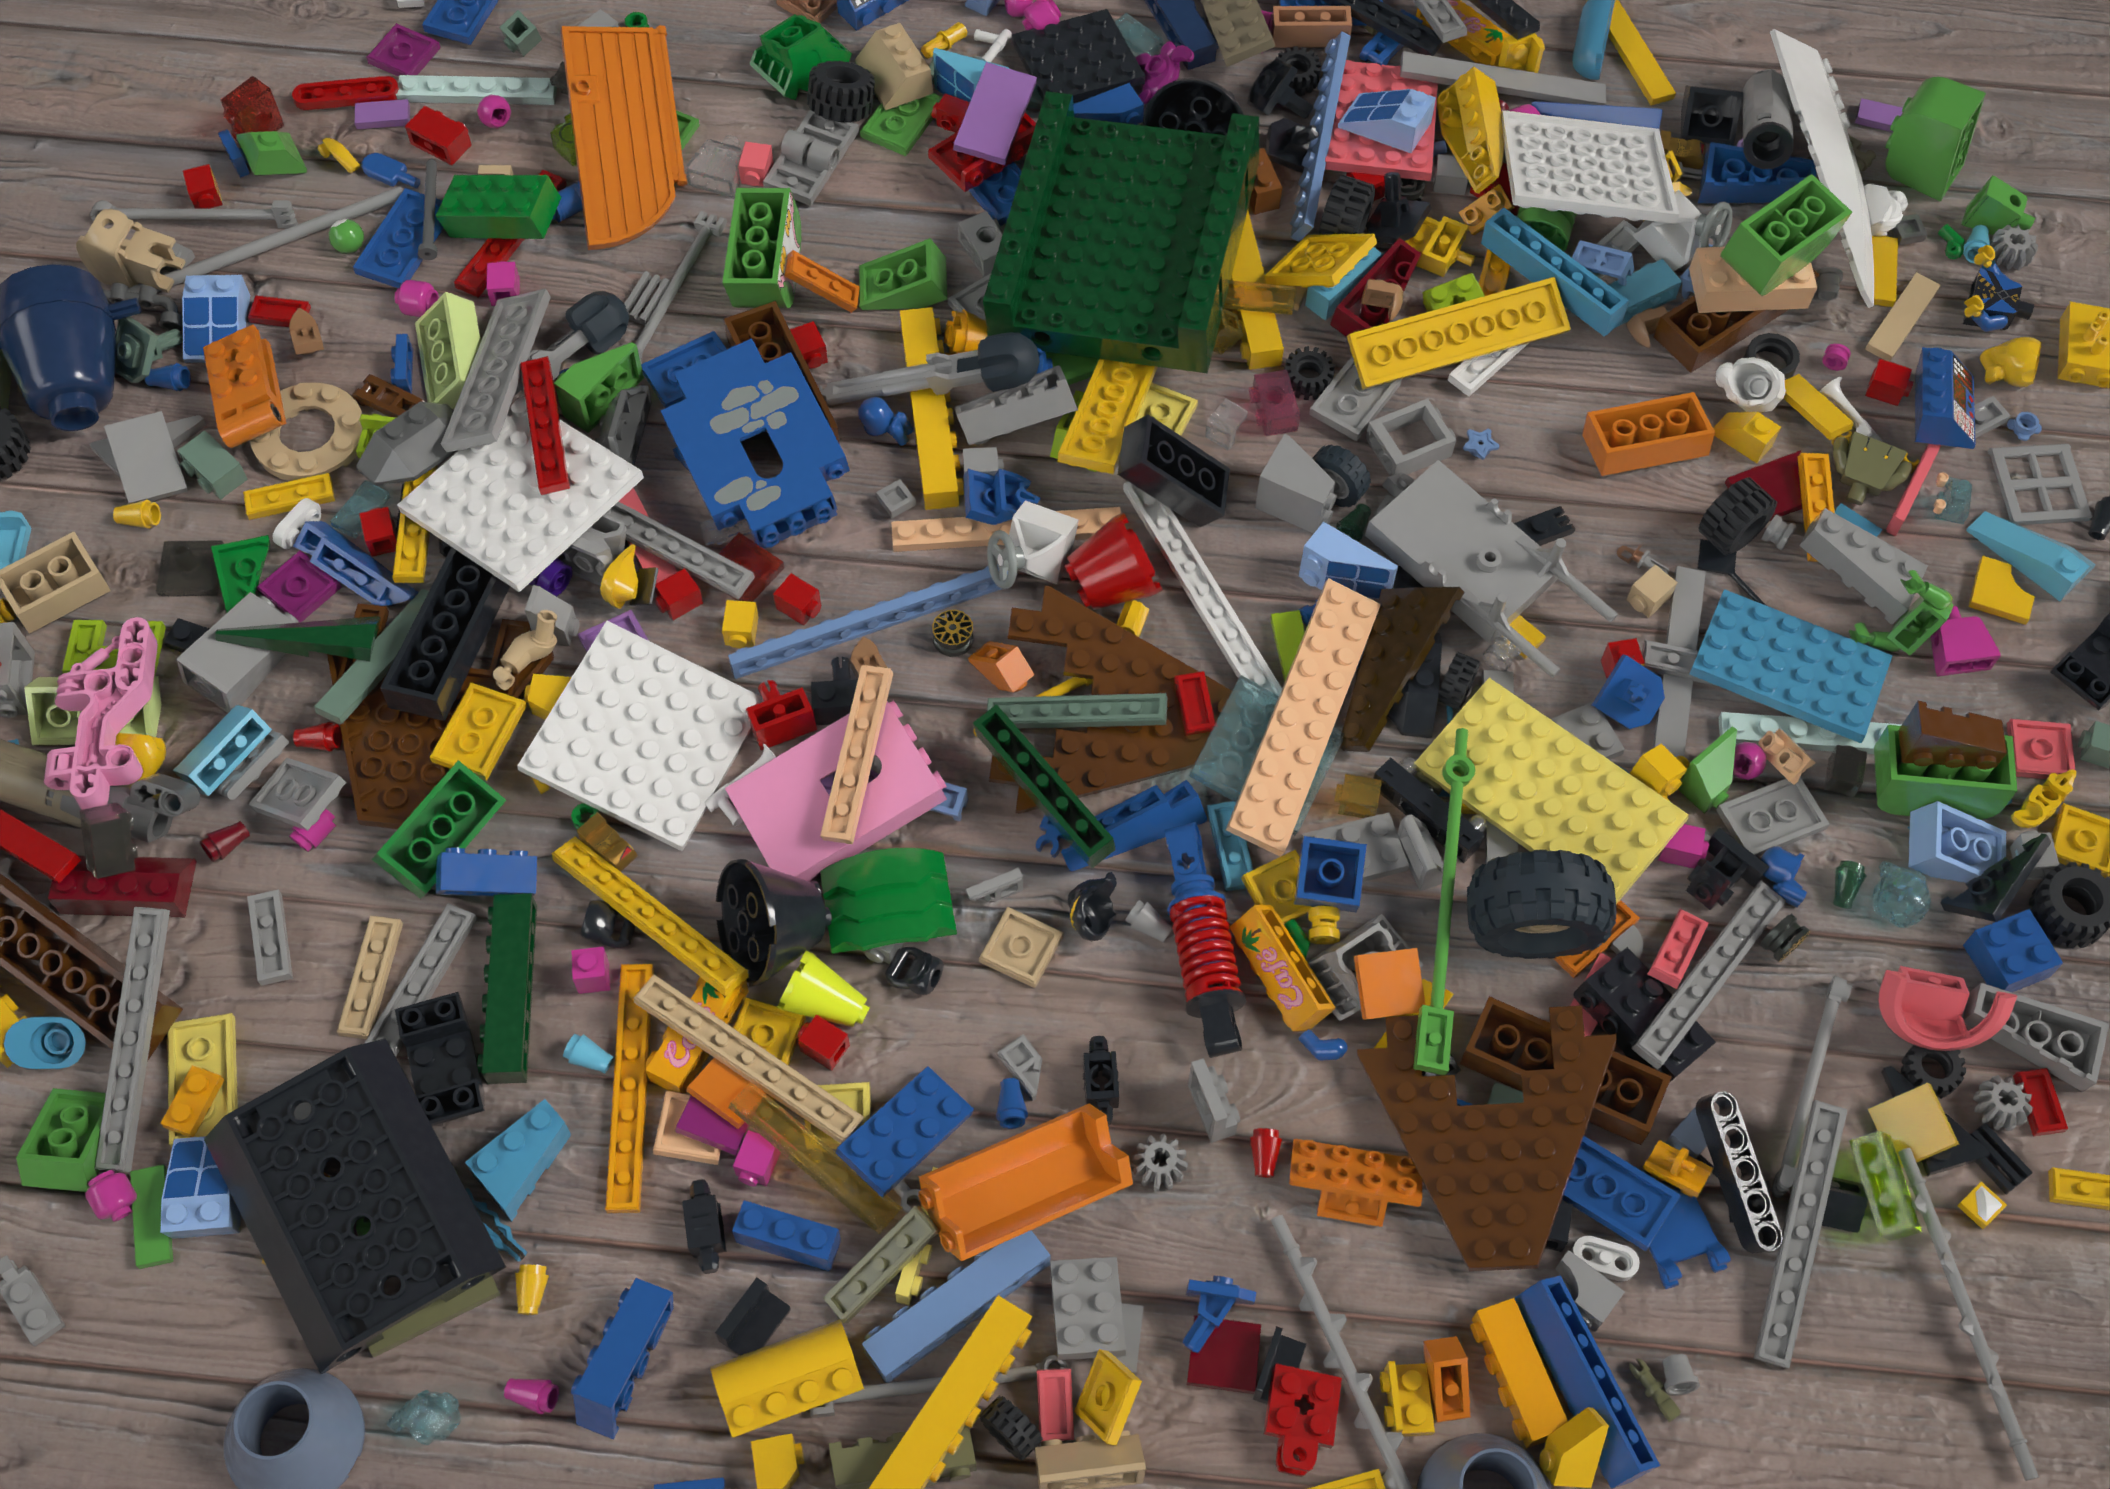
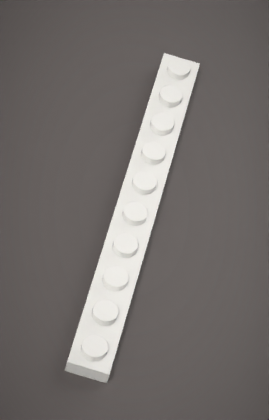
M1623 220L1597 245L1631 253L1640 245L1632 236L1637 228ZM1591 272L1600 279H1602L1605 276L1603 274ZM1527 344L1466 360L1449 374L1448 381L1467 396H1470Z
M1130 482L1124 483L1123 491L1258 712L1262 714L1274 709L1282 690L1280 684L1173 511Z

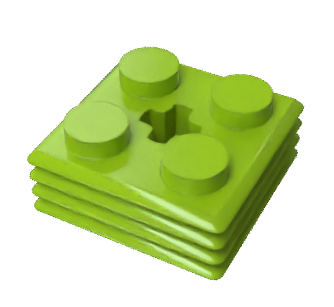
M1473 273L1466 274L1422 292L1423 304L1427 312L1485 296Z

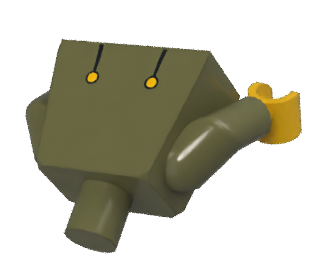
M1848 431L1845 436L1839 435L1831 439L1835 468L1841 475L1840 482L1851 486L1846 500L1856 505L1863 504L1867 493L1879 496L1881 491H1891L1905 482L1920 462L1919 459L1915 462L1909 461L1907 459L1909 453L1905 450L1858 432H1854L1851 437L1852 432Z

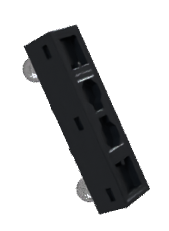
M1390 757L1375 772L1371 787L1406 816L1413 815L1426 824L1431 837L1445 847L1449 802L1443 801L1434 793L1430 785L1420 782L1413 776L1417 770L1415 759L1405 757L1397 763ZM1461 815L1457 858L1463 863L1480 848L1484 837L1482 832L1487 827V820L1483 815H1473L1469 820H1466Z

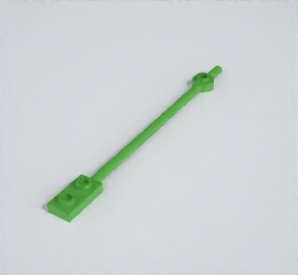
M1464 728L1456 730L1454 755L1448 758L1442 768L1443 778L1451 785L1432 993L1430 1006L1422 1005L1419 1009L1413 1066L1415 1070L1444 1076L1449 1071L1454 1011L1443 1009L1463 787L1468 785L1475 775V766L1466 757L1468 730ZM1453 771H1457L1460 774V776L1454 774Z

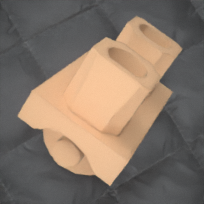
M1780 728L1775 733L1768 731L1758 742V745L1764 750L1767 760L1794 785L1799 781L1801 774L1816 763Z

